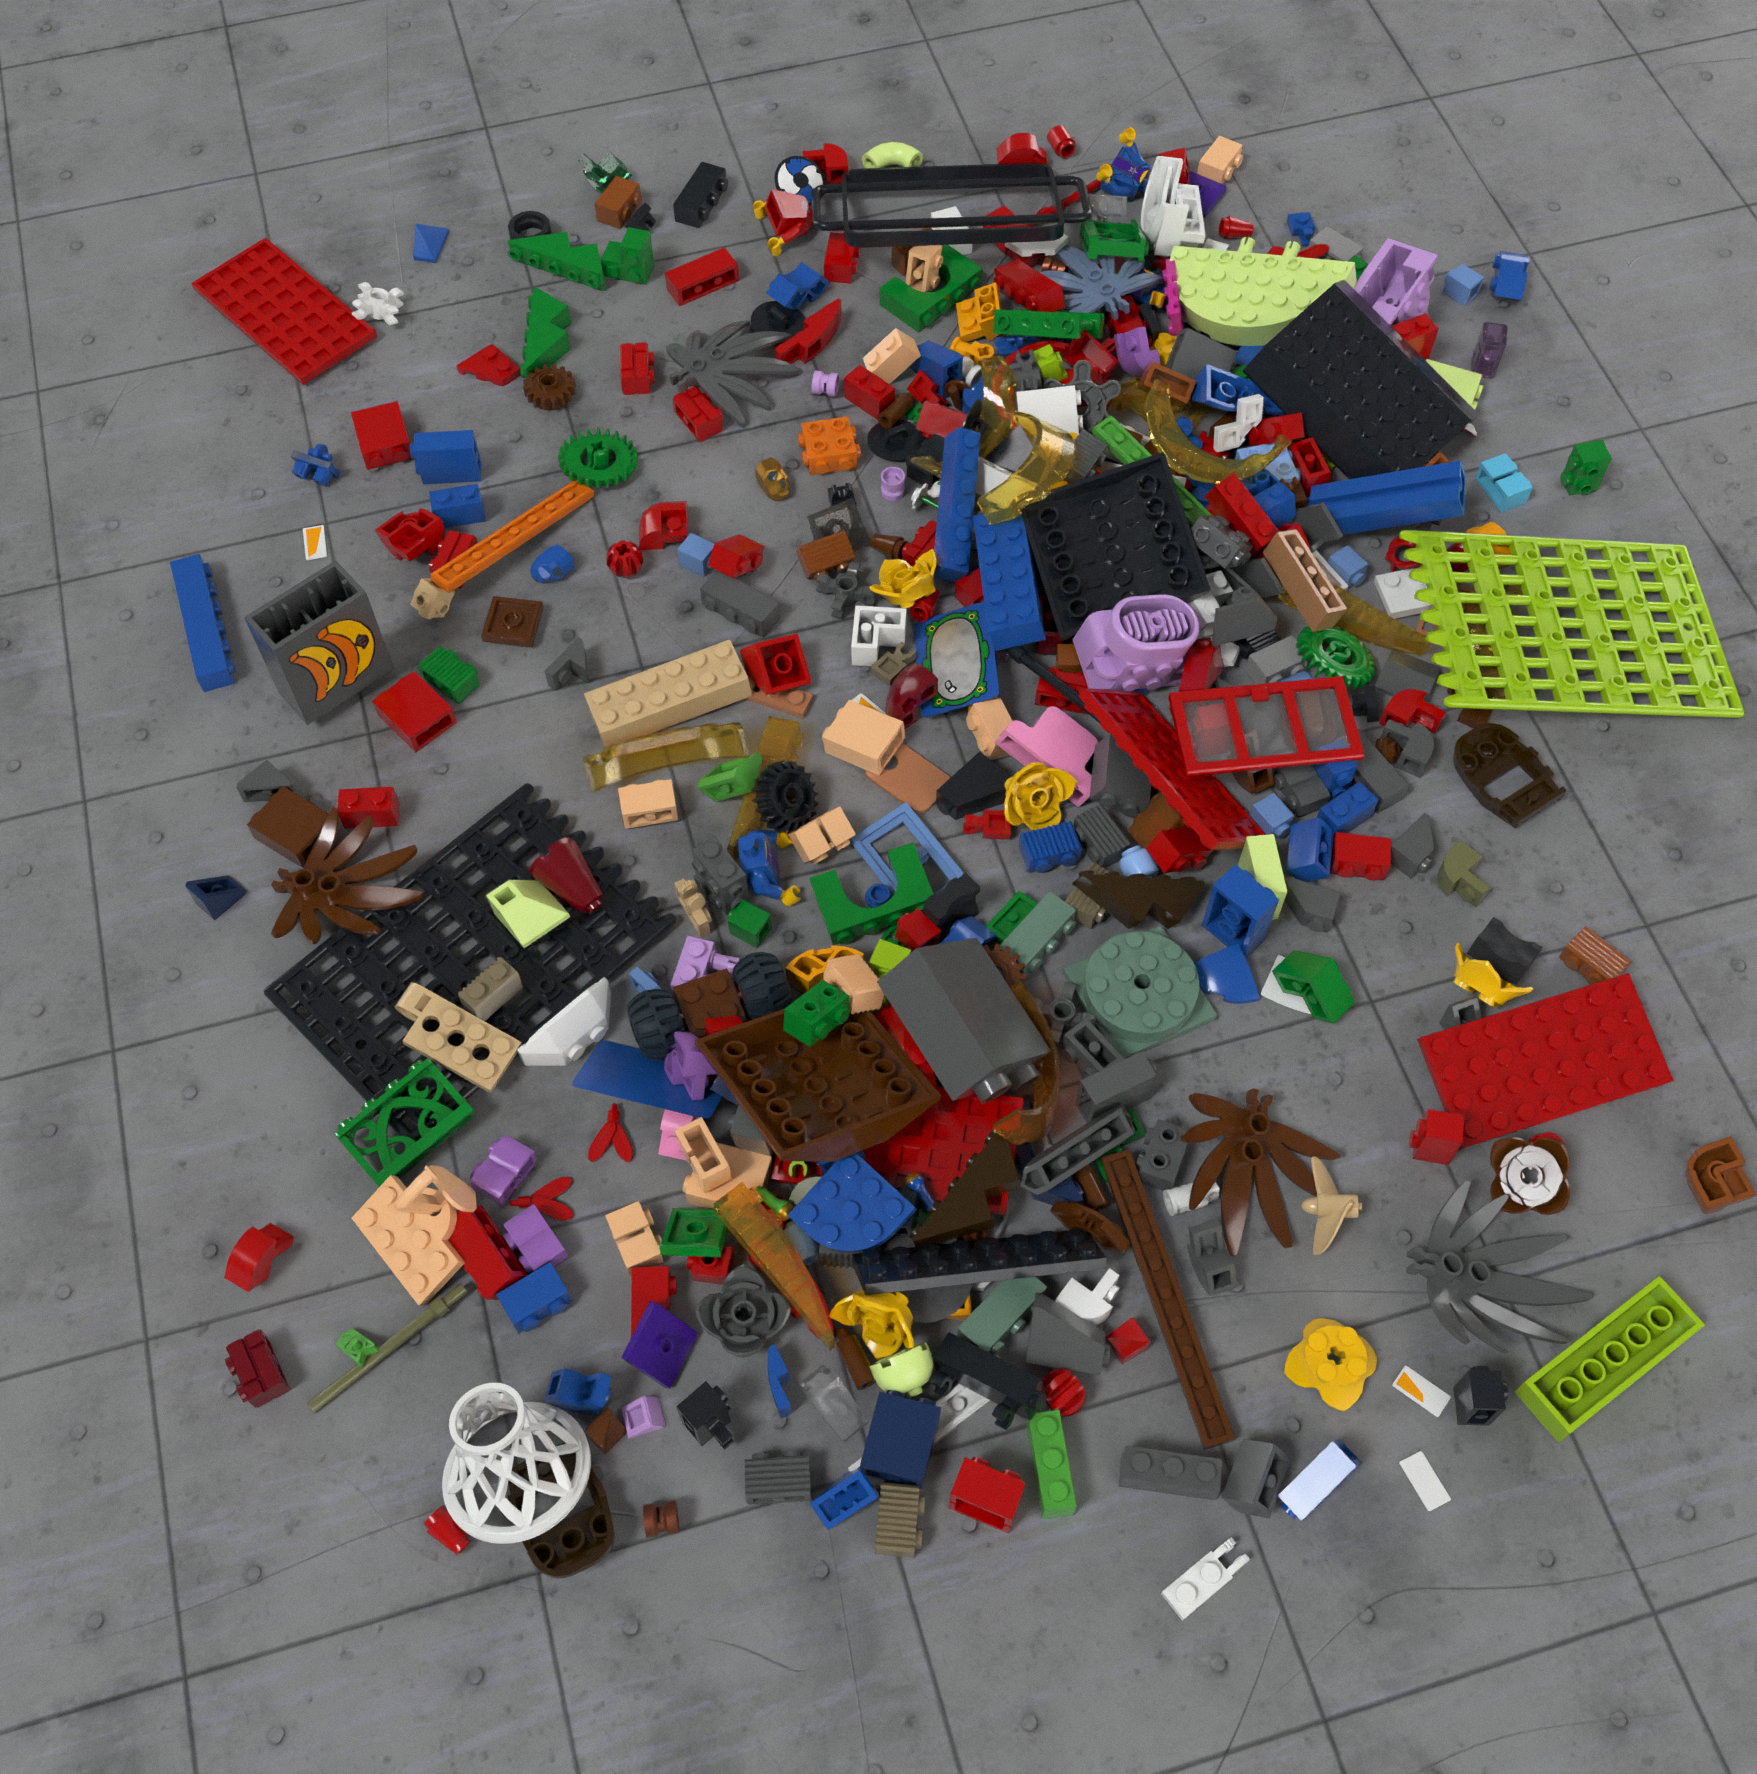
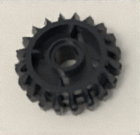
M783 760L771 763L759 772L760 777L754 780L757 787L752 789L756 794V798L752 802L757 803L758 808L754 812L761 813L760 821L767 822V828L774 829L778 833H784L788 830L787 834L812 821L811 817L817 814L814 807L819 805L815 800L819 793L814 791L813 787L816 782L810 781L812 773H805V766H797L796 762Z

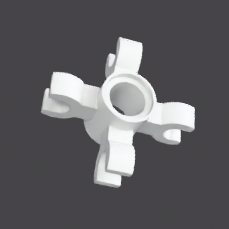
M368 282L358 284L363 293L358 294L359 299L352 302V305L358 309L352 312V315L357 320L364 319L368 315L373 319H384L390 326L397 324L398 320L393 314L399 313L397 308L403 306V302L398 297L403 296L404 292L399 288H393L388 293L382 288H372Z

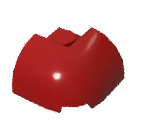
M687 501L660 502L651 505L643 512L639 523L640 550L664 549V543L684 542L688 537Z
M422 508L418 512L406 515L402 511L375 529L382 543L399 561L404 558L409 562L419 557L424 551L433 555L438 550L440 540L444 539L445 532L441 518Z

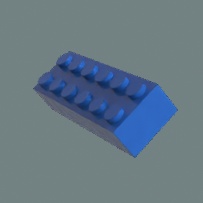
M1015 505L974 515L973 521L988 633L995 651L1046 640L1032 547L1019 506Z

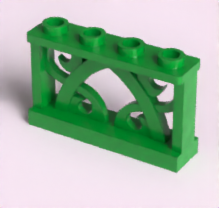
M1092 218L1081 222L1079 239L1088 259H1097V255L1136 257L1138 262H1143V257L1148 254L1149 242L1146 241V236L1143 235V231H1141V227H1139L1136 220H1131L1130 224L1093 221Z
M429 1058L424 1062L419 1060L408 1069L409 1074L401 1080L395 1079L385 1088L386 1092L378 1099L372 1098L361 1107L362 1112L354 1118L348 1117L342 1121L337 1127L338 1131L334 1134L378 1187L390 1175L401 1178L476 1116L474 1109ZM423 1078H432L437 1083L436 1094L431 1100L426 1099L429 1095L428 1085L424 1091L416 1089L417 1083ZM444 1089L459 1105L456 1110L453 1111L447 1106L438 1103ZM406 1091H408V1092H409V1095L411 1096V1097H408V1096H406V1097H400V1096L403 1095ZM394 1109H424L418 1120V1130L422 1138L417 1142L406 1136H394L387 1139L388 1124ZM430 1112H433L429 1119L437 1120V1124L433 1128L425 1126V1120ZM379 1114L377 1124L374 1121H371L374 1117H376ZM368 1128L370 1134L362 1139L369 1142L376 1140L377 1145L370 1148H360L355 1144L354 1136L358 1130ZM401 1142L405 1144V1151L402 1154L395 1153L396 1146L388 1148L389 1145ZM378 1152L384 1169L377 1174L363 1156Z

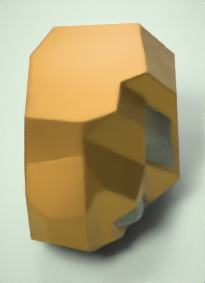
M771 457L761 461L755 468L756 479L766 496L774 501L786 499L791 487L780 463Z

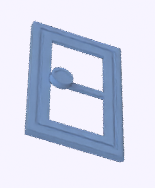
M907 802L849 840L878 879L891 890L893 895L897 889V881L893 871L889 869L870 844L904 823L924 848L916 850L922 866L926 865L931 857L949 881L953 878L958 879L964 874ZM945 886L934 892V894L940 893L945 889Z

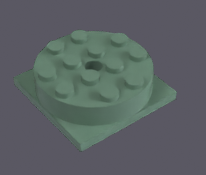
M1162 926L1147 932L1134 931L1116 935L1102 943L1092 956L1063 968V975L1066 980L1076 984L1074 993L1085 1012L1097 1016L1094 1027L1125 1059L1141 1051L1146 1052L1217 1018L1216 1012L1199 987L1198 972L1192 959L1183 948L1169 939ZM1140 985L1145 987L1146 989H1140L1136 986Z

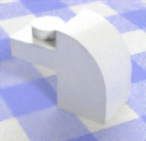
M1109 1268L1093 1291H1090L1071 1278L1055 1302L1097 1326L1110 1316L1113 1306L1109 1303L1120 1289L1116 1286L1119 1275Z

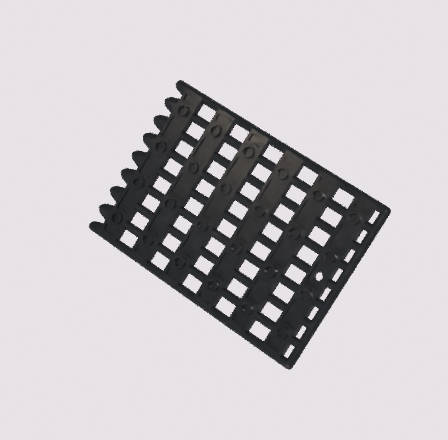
M526 783L393 887L409 889L414 884H417L425 891L422 899L411 903L406 908L401 906L385 910H364L358 915L367 921L374 918L382 926L380 934L371 935L361 942L353 934L354 932L341 928L264 989V995L367 1102L372 1098L378 1099L386 1092V1086L393 1080L403 1079L409 1074L408 1069L419 1060L424 1062L427 1057L421 1055L405 1068L396 1059L398 1055L408 1048V1046L403 1044L405 1036L388 1050L378 1041L380 1037L398 1023L408 1032L415 1023V1021L399 1013L395 1009V1005L406 991L407 987L405 985L424 969L435 978L424 988L435 993L444 987L452 995L448 1001L459 1006L460 1004L462 1005L458 995L459 991H463L467 984H471L472 980H476V976L466 967L484 952H488L496 961L498 957H502L519 973L522 986L532 996L514 1012H511L505 1005L501 1006L485 1022L517 1039L523 1045L544 1024L586 989L598 983L603 977L609 980L674 925L677 920L676 916L670 913L654 920L652 915L659 906L657 897H648L635 903L633 899L640 890L639 881L630 880L617 886L615 882L622 873L621 865L614 863L598 869L597 865L603 858L604 851L602 847H594L583 852L582 855L603 894L602 906L579 924L570 915L576 909L569 903H565L563 907L569 913L570 918L547 933L556 944L538 959L528 948L539 939L523 948L504 924H500L492 916L494 911L490 903L483 907L474 898L492 883L499 887L508 880H535L529 871L525 873L516 865L533 850H536L544 858L550 852L547 848L562 838L570 837L577 843L579 849L586 840V834L582 830L567 836L561 835L569 823L567 815L561 814L549 820L544 819V816L551 808V802L548 798L528 804L526 801L533 793L534 788L530 783ZM500 817L509 826L490 840L482 831ZM518 833L526 843L510 856H507L499 847ZM459 850L467 860L448 874L440 864ZM476 866L485 876L465 890L457 881ZM548 889V891L554 896L555 893ZM434 900L442 910L423 925L414 915ZM607 916L616 926L597 941L588 931ZM451 917L460 927L440 942L431 932ZM625 933L635 943L616 958L606 948ZM469 934L478 944L461 958L457 959L449 949ZM391 935L399 945L379 960L370 950L387 936ZM565 951L575 961L555 976L546 966ZM330 952L338 962L317 978L308 968ZM406 952H409L417 961L396 977L388 967ZM583 968L593 978L573 994L564 984ZM347 970L355 980L334 996L325 986L343 971ZM364 987L373 997L355 1012L351 1013L343 1003ZM283 988L293 996L288 1002L278 993ZM541 1004L550 1015L530 1030L521 1020ZM301 1005L310 1014L305 1020L295 1011ZM382 1005L391 1015L369 1032L360 1021ZM429 1019L423 1024V1029L427 1032H434L439 1028L440 1024L437 1020ZM318 1023L328 1032L322 1038L313 1029ZM460 1033L450 1035L448 1043L452 1046L461 1045L462 1042L459 1038L463 1035ZM334 1042H337L345 1050L340 1056L330 1047ZM360 1042L367 1043L363 1049H357V1044ZM479 1047L475 1049L473 1057L479 1060L477 1057L487 1048ZM518 1052L513 1058V1060L519 1056ZM353 1059L363 1068L359 1074H356L347 1065ZM443 1067L444 1070L441 1073L449 1081L451 1078H454L463 1087L459 1094L465 1101L480 1089L477 1085ZM371 1078L381 1087L376 1093L366 1084ZM432 1079L424 1087L418 1082L416 1085L418 1091H424L428 1085L429 1095L426 1099L431 1100L433 1098L432 1094L437 1091L436 1081ZM406 1091V1092H405L403 1095H401L400 1097H406V1096L411 1097V1096L409 1095V1092ZM452 1097L443 1104L453 1111L459 1107ZM396 1109L394 1112L392 1111L389 1126L399 1136H406L417 1142L422 1138L418 1126L411 1131L401 1120L408 1115L418 1125L420 1114L424 1109ZM430 1112L425 1120V1126L428 1128H433L437 1124L436 1119H429L433 1112Z

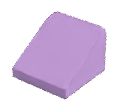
M645 1395L621 1407L628 1438L665 1427L661 1405L657 1397Z

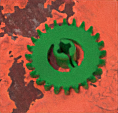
M598 427L596 435H592L588 428L587 437H584L579 430L578 440L571 434L570 444L567 440H564V447L560 446L558 461L563 474L569 476L571 481L577 480L579 485L585 483L586 487L589 488L592 485H595L596 488H601V485H604L607 488L610 487V484L618 485L619 481L624 482L627 480V477L633 475V471L637 468L638 455L632 440L627 444L626 435H623V438L619 440V432L616 431L615 435L610 437L609 428H607L605 435H601L600 428ZM585 454H587L588 464L586 466L583 465V463L581 462V459ZM612 454L616 461L609 467V456Z
M1335 625L1331 629L1312 632L1310 627L1307 626L1302 629L1297 637L1296 648H1299L1297 655L1305 653L1301 659L1302 663L1306 660H1311L1307 670H1310L1312 667L1318 668L1315 677L1323 672L1325 673V678L1343 676L1346 688L1351 683V690H1354L1357 686L1361 689L1364 685H1367L1375 674V663L1373 662V656L1369 654V649L1363 647L1364 643L1357 641L1355 635H1350L1349 631L1345 629L1342 631L1339 626ZM1327 642H1329V643H1330L1329 646H1328L1327 649L1324 651V650H1323V647H1322V643H1327ZM1351 657L1353 664L1344 665L1347 659Z

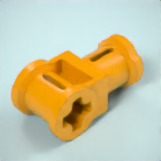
M958 336L953 340L950 350L961 354L963 357L968 356L974 361L975 365H981L986 369V376L993 373L994 363L992 358L994 356V348L991 345L981 344L977 341L969 344L962 337Z

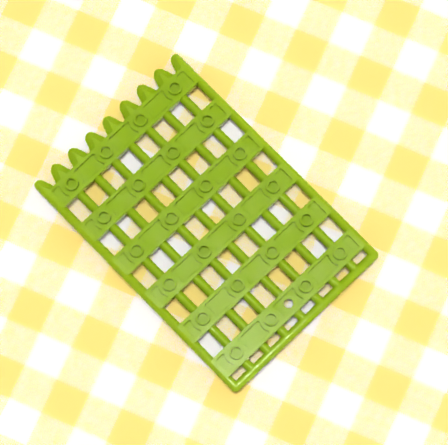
M1402 530L1399 533L1401 539L1416 544V548L1407 549L1403 557L1421 563L1422 568L1411 570L1409 578L1427 585V588L1417 590L1414 598L1432 604L1433 609L1422 611L1420 619L1437 625L1439 629L1428 632L1425 640L1444 648V651L1432 655L1431 662L1448 667L1450 670L1449 673L1439 675L1436 682L1444 687L1455 689L1456 694L1444 698L1443 704L1445 707L1742 718L1744 716L1743 705L1685 545ZM1444 542L1462 543L1464 552H1447ZM1492 545L1509 546L1511 555L1494 554ZM1538 547L1555 548L1557 557H1541ZM1585 550H1601L1604 560L1587 559ZM1631 552L1646 553L1649 562L1633 561ZM1676 554H1678L1681 564H1679ZM1450 562L1468 563L1470 573L1452 572ZM1498 565H1514L1517 575L1500 574ZM1545 567L1561 568L1564 577H1547ZM1591 569L1607 570L1610 580L1594 579ZM1637 572H1653L1656 582L1640 581ZM1456 582L1473 583L1476 593L1458 592ZM1503 585H1520L1523 595H1506ZM1551 587L1567 588L1570 598L1553 597ZM1597 589L1614 590L1617 600L1600 599ZM1644 592H1660L1663 602L1647 601ZM1690 594H1692L1695 604L1692 602ZM1461 603L1479 604L1482 614L1464 613ZM1509 605L1527 606L1529 616L1512 615ZM1557 607L1574 608L1576 618L1560 617ZM1604 610H1620L1623 620H1607ZM1651 612H1666L1669 622H1654ZM1697 614H1699L1702 624H1700ZM1467 624H1485L1488 635L1470 634ZM1515 626H1533L1536 637L1518 636ZM1683 626H1687L1690 631L1686 630ZM1563 628L1580 629L1583 639L1566 638ZM1611 630L1627 631L1630 641L1614 640ZM1658 632L1673 633L1677 643L1661 642ZM1704 634H1706L1709 644H1707ZM1473 645H1491L1494 656L1476 655ZM1522 647H1539L1542 658L1524 657ZM1570 649H1586L1590 660L1572 659ZM1617 651H1634L1637 662L1620 661ZM1665 653H1680L1684 664L1668 663ZM1711 655H1713L1716 665H1714ZM1479 666L1497 667L1500 677H1482ZM1528 668H1545L1548 679H1531ZM1576 670H1593L1596 681H1579ZM1624 672H1640L1644 683L1627 682ZM1672 674H1687L1691 685L1675 684ZM1719 676L1721 677L1724 686L1721 685ZM1485 687L1503 688L1506 699H1488ZM1534 689L1552 690L1555 701L1537 700ZM1583 691L1600 692L1603 703L1586 702ZM1631 693L1648 694L1651 705L1634 704ZM1679 695H1695L1698 706H1682ZM1726 697H1728V700H1729V702H1730L1731 708H1730L1729 705H1728V702H1727Z

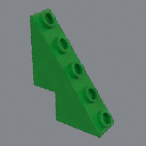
M568 232L508 240V255L512 260L584 284L593 289L605 291L597 243L570 247Z
M536 287L533 288L532 296L528 298L530 312H527L526 320L529 328L525 329L524 332L527 345L523 346L522 350L525 363H521L520 367L521 377L528 379V372L535 373V367L541 370L543 369V364H546L550 368L570 350L568 334L563 330L571 323L568 305Z

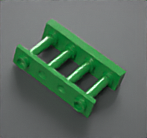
M995 309L993 334L1080 339L1081 333L1086 330L1093 338H1103L1104 314Z

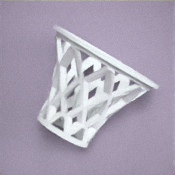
M502 1383L479 1385L466 1392L457 1401L449 1419V1430L455 1445L447 1459L442 1479L444 1502L454 1522L467 1534L489 1543L510 1544L539 1536L562 1521L581 1498L591 1469L590 1446L578 1422L567 1412L553 1405L540 1402H523L521 1396L514 1388ZM476 1397L474 1403L468 1404L472 1399ZM478 1410H484L479 1418H475ZM517 1412L515 1425L500 1441L488 1446L467 1444L468 1440L490 1421L500 1416ZM555 1418V1419L558 1420L565 1428H563L562 1426H560V1425H558L557 1423L553 1422L552 1420ZM550 1430L566 1444L555 1446L545 1431ZM532 1433L539 1437L549 1452L535 1449ZM512 1443V1447L510 1450H504V1448H506ZM576 1453L575 1470L570 1482L567 1470L559 1456ZM481 1455H488V1458H483ZM497 1455L502 1456L501 1461L496 1459ZM514 1456L526 1459L529 1481L512 1471ZM535 1460L550 1463L557 1484L538 1479ZM466 1466H467V1468L469 1469V1471H470V1473H471L468 1478H467ZM485 1466L499 1476L496 1494L484 1475L483 1469ZM509 1481L524 1490L521 1511L505 1498ZM477 1482L488 1497L480 1510L478 1509L473 1492ZM461 1490L463 1491L467 1513L461 1507L456 1497V1493ZM535 1490L551 1496L561 1497L548 1511L533 1519ZM496 1505L515 1526L498 1527L484 1523Z

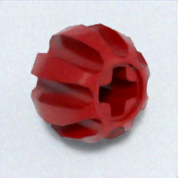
M620 540L619 543H614L608 549L606 563L614 575L630 578L631 575H636L641 570L643 553L635 543Z
M1064 1368L1055 1369L1049 1372L1042 1380L1047 1395L1045 1403L1052 1411L1059 1410L1061 1417L1077 1413L1084 1405L1086 1390L1071 1371Z

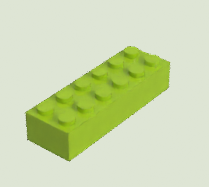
M1658 1276L1527 1379L1514 1393L1554 1439L1560 1443L1691 1338L1705 1324L1673 1289Z

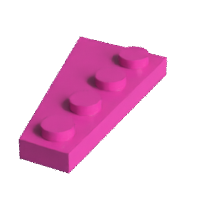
M1166 259V269L1163 270L1164 283L1168 285V287H1164L1166 301H1169V305H1166L1168 319H1171L1168 327L1169 334L1177 336L1179 331L1184 330L1183 314L1180 307L1178 284L1173 282L1177 281L1175 260L1170 261V259Z

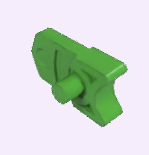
M350 1329L341 1334L336 1343L337 1347L359 1367H363L367 1356L379 1351L372 1341L355 1329Z

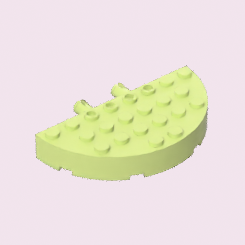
M1244 237L1241 239L1238 251L1173 246L1170 261L1175 260L1177 281L1173 282L1178 284L1183 318L1198 332L1203 331L1209 334L1211 339L1238 346L1266 345L1334 283L1345 280L1353 289L1357 283L1355 262L1297 257L1301 247L1295 241H1293L1291 248L1292 242L1286 243L1283 255L1252 253L1255 241L1248 237L1245 244L1247 238Z

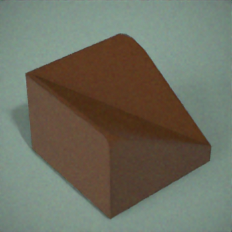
M606 1408L585 1431L588 1438L604 1455L627 1433L625 1427L609 1408Z

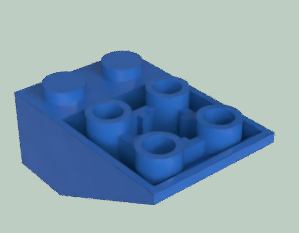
M1251 455L1210 478V482L1215 487L1234 472L1276 528L1296 517L1295 494Z

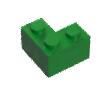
M628 227L621 243L609 241L601 258L603 277L646 285L655 267L650 231Z
M1293 950L1272 970L1282 992L1303 997L1313 1019L1334 1024L1355 1003L1350 993V987L1344 981L1339 971V966L1333 958Z

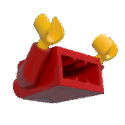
M771 189L766 202L758 200L753 204L756 219H762L768 215L776 236H781L779 239L772 237L768 240V249L771 250L773 256L781 254L782 244L785 243L787 245L795 238L806 235L812 224V211L804 196Z

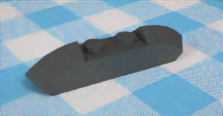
M1120 1105L1086 1123L1037 1155L1024 1167L1020 1186L1037 1195L1046 1192L1133 1135L1135 1129L1129 1113L1123 1105Z

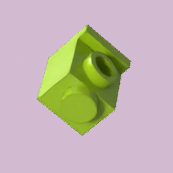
M1050 344L1034 351V360L1036 366L1040 368L1043 382L1049 378H1054L1058 381L1068 378L1059 352L1054 353Z

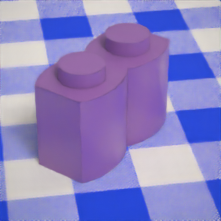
M506 1134L500 1140H495L488 1151L489 1157L482 1164H477L470 1176V1182L475 1191L502 1207L513 1196L520 1182L525 1179L537 1161L535 1151Z
M534 1204L503 1224L507 1231L503 1237L512 1251L516 1248L519 1249L522 1256L518 1260L527 1273L534 1272L549 1262L555 1267L568 1258L562 1244Z

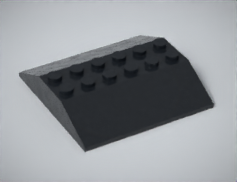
M1164 452L1017 501L1061 640L1073 639L1089 615L1097 611L1112 610L1119 601L1127 597L1165 594L1175 596L1189 603L1211 592Z

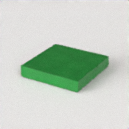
M673 1208L660 1244L661 1255L721 1257L732 1221L731 1210Z

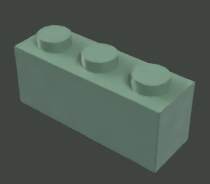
M1049 891L1001 943L1000 951H1004L1009 946L1011 948V956L1017 953L1020 955L1017 964H1025V968L1020 973L1027 975L1031 972L1033 974L1041 965V959L1045 954L1048 953L1050 955L1059 944L1058 940L1064 934L1066 936L1069 935L1076 925L1074 921L1076 909Z
M1037 1277L1003 1280L958 1327L957 1336L997 1356L1006 1345L1004 1340L1011 1333L1014 1336L1017 1335L1025 1326L1026 1321L1024 1319L1031 1311L1033 1312L1035 1293H1042L1046 1296L1047 1286Z

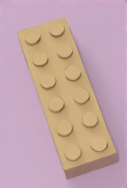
M729 639L586 692L584 696L605 750H609L752 696L748 676Z

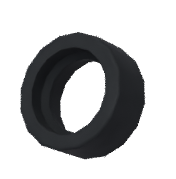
M537 211L521 212L515 215L508 224L510 240L552 234L549 219ZM529 228L541 230L538 234L532 236H522L519 234L521 231Z

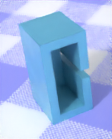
M1506 453L1481 462L1475 480L1501 513L1526 504L1533 488L1530 481L1521 472L1518 473L1517 465Z

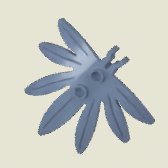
M1065 245L1056 254L1080 278L1063 271L1049 270L1040 272L1062 285L1063 290L1080 292L1064 295L1065 308L1058 311L1094 313L1100 308L1103 311L1111 312L1114 320L1118 319L1116 307L1119 310H1123L1125 314L1130 313L1129 303L1121 299V296L1145 287L1164 283L1163 277L1157 274L1142 273L1136 275L1145 265L1144 258L1143 262H1138L1136 257L1127 260L1120 268L1119 273L1115 274L1114 256L1097 255L1102 268L1100 269L1093 259L1087 258L1085 252ZM1050 337L1051 341L1057 339L1056 337Z

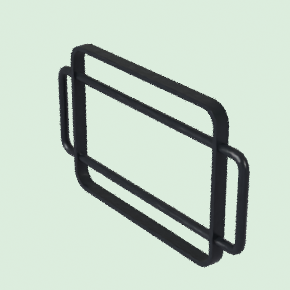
M1042 163L852 169L842 174V184L819 185L813 188L811 192L812 225L814 228L821 231H844L845 243L860 248L1054 241L1064 235V223L1085 222L1093 215L1086 184L1083 179L1075 176H1054L1052 168ZM1073 185L1077 187L1083 208L1082 213L1063 214L1057 186ZM1049 186L1055 214L848 221L847 193ZM842 193L843 221H821V194ZM1026 224H1056V225H1053V226L1007 227V228H977V229L918 230V231H889V232H855V231H852V230H878V229H908V228H938V227L997 226V225H1026Z

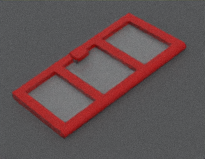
M1343 676L1169 693V705L1186 777L1364 759L1363 747Z

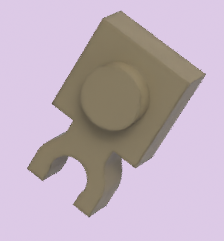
M901 642L897 645L894 654L887 651L871 666V673L891 686L895 678L907 667V664L916 659V651L912 649L910 653L903 654L905 644Z

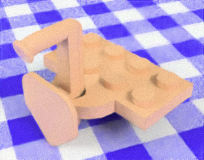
M426 1165L424 1167L425 1170L407 1188L398 1176L390 1175L352 1217V1220L419 1306H425L465 1263L448 1240L455 1230L457 1221L456 1211L474 1212L477 1209L475 1190L444 1167ZM433 1182L438 1189L427 1188V1186Z

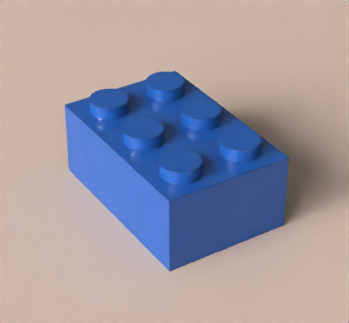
M1235 864L1213 884L1202 926L1227 947L1239 943L1245 958H1247L1265 941L1279 899L1271 889L1263 887L1258 883L1250 872L1242 870Z

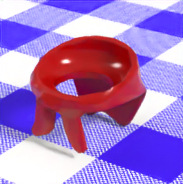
M1399 536L1391 541L1385 556V560L1391 562V572H1395V566L1400 569H1411L1421 566V563L1411 560L1401 561L1395 556V551L1399 547L1406 546L1412 549L1416 548L1415 543L1403 540Z

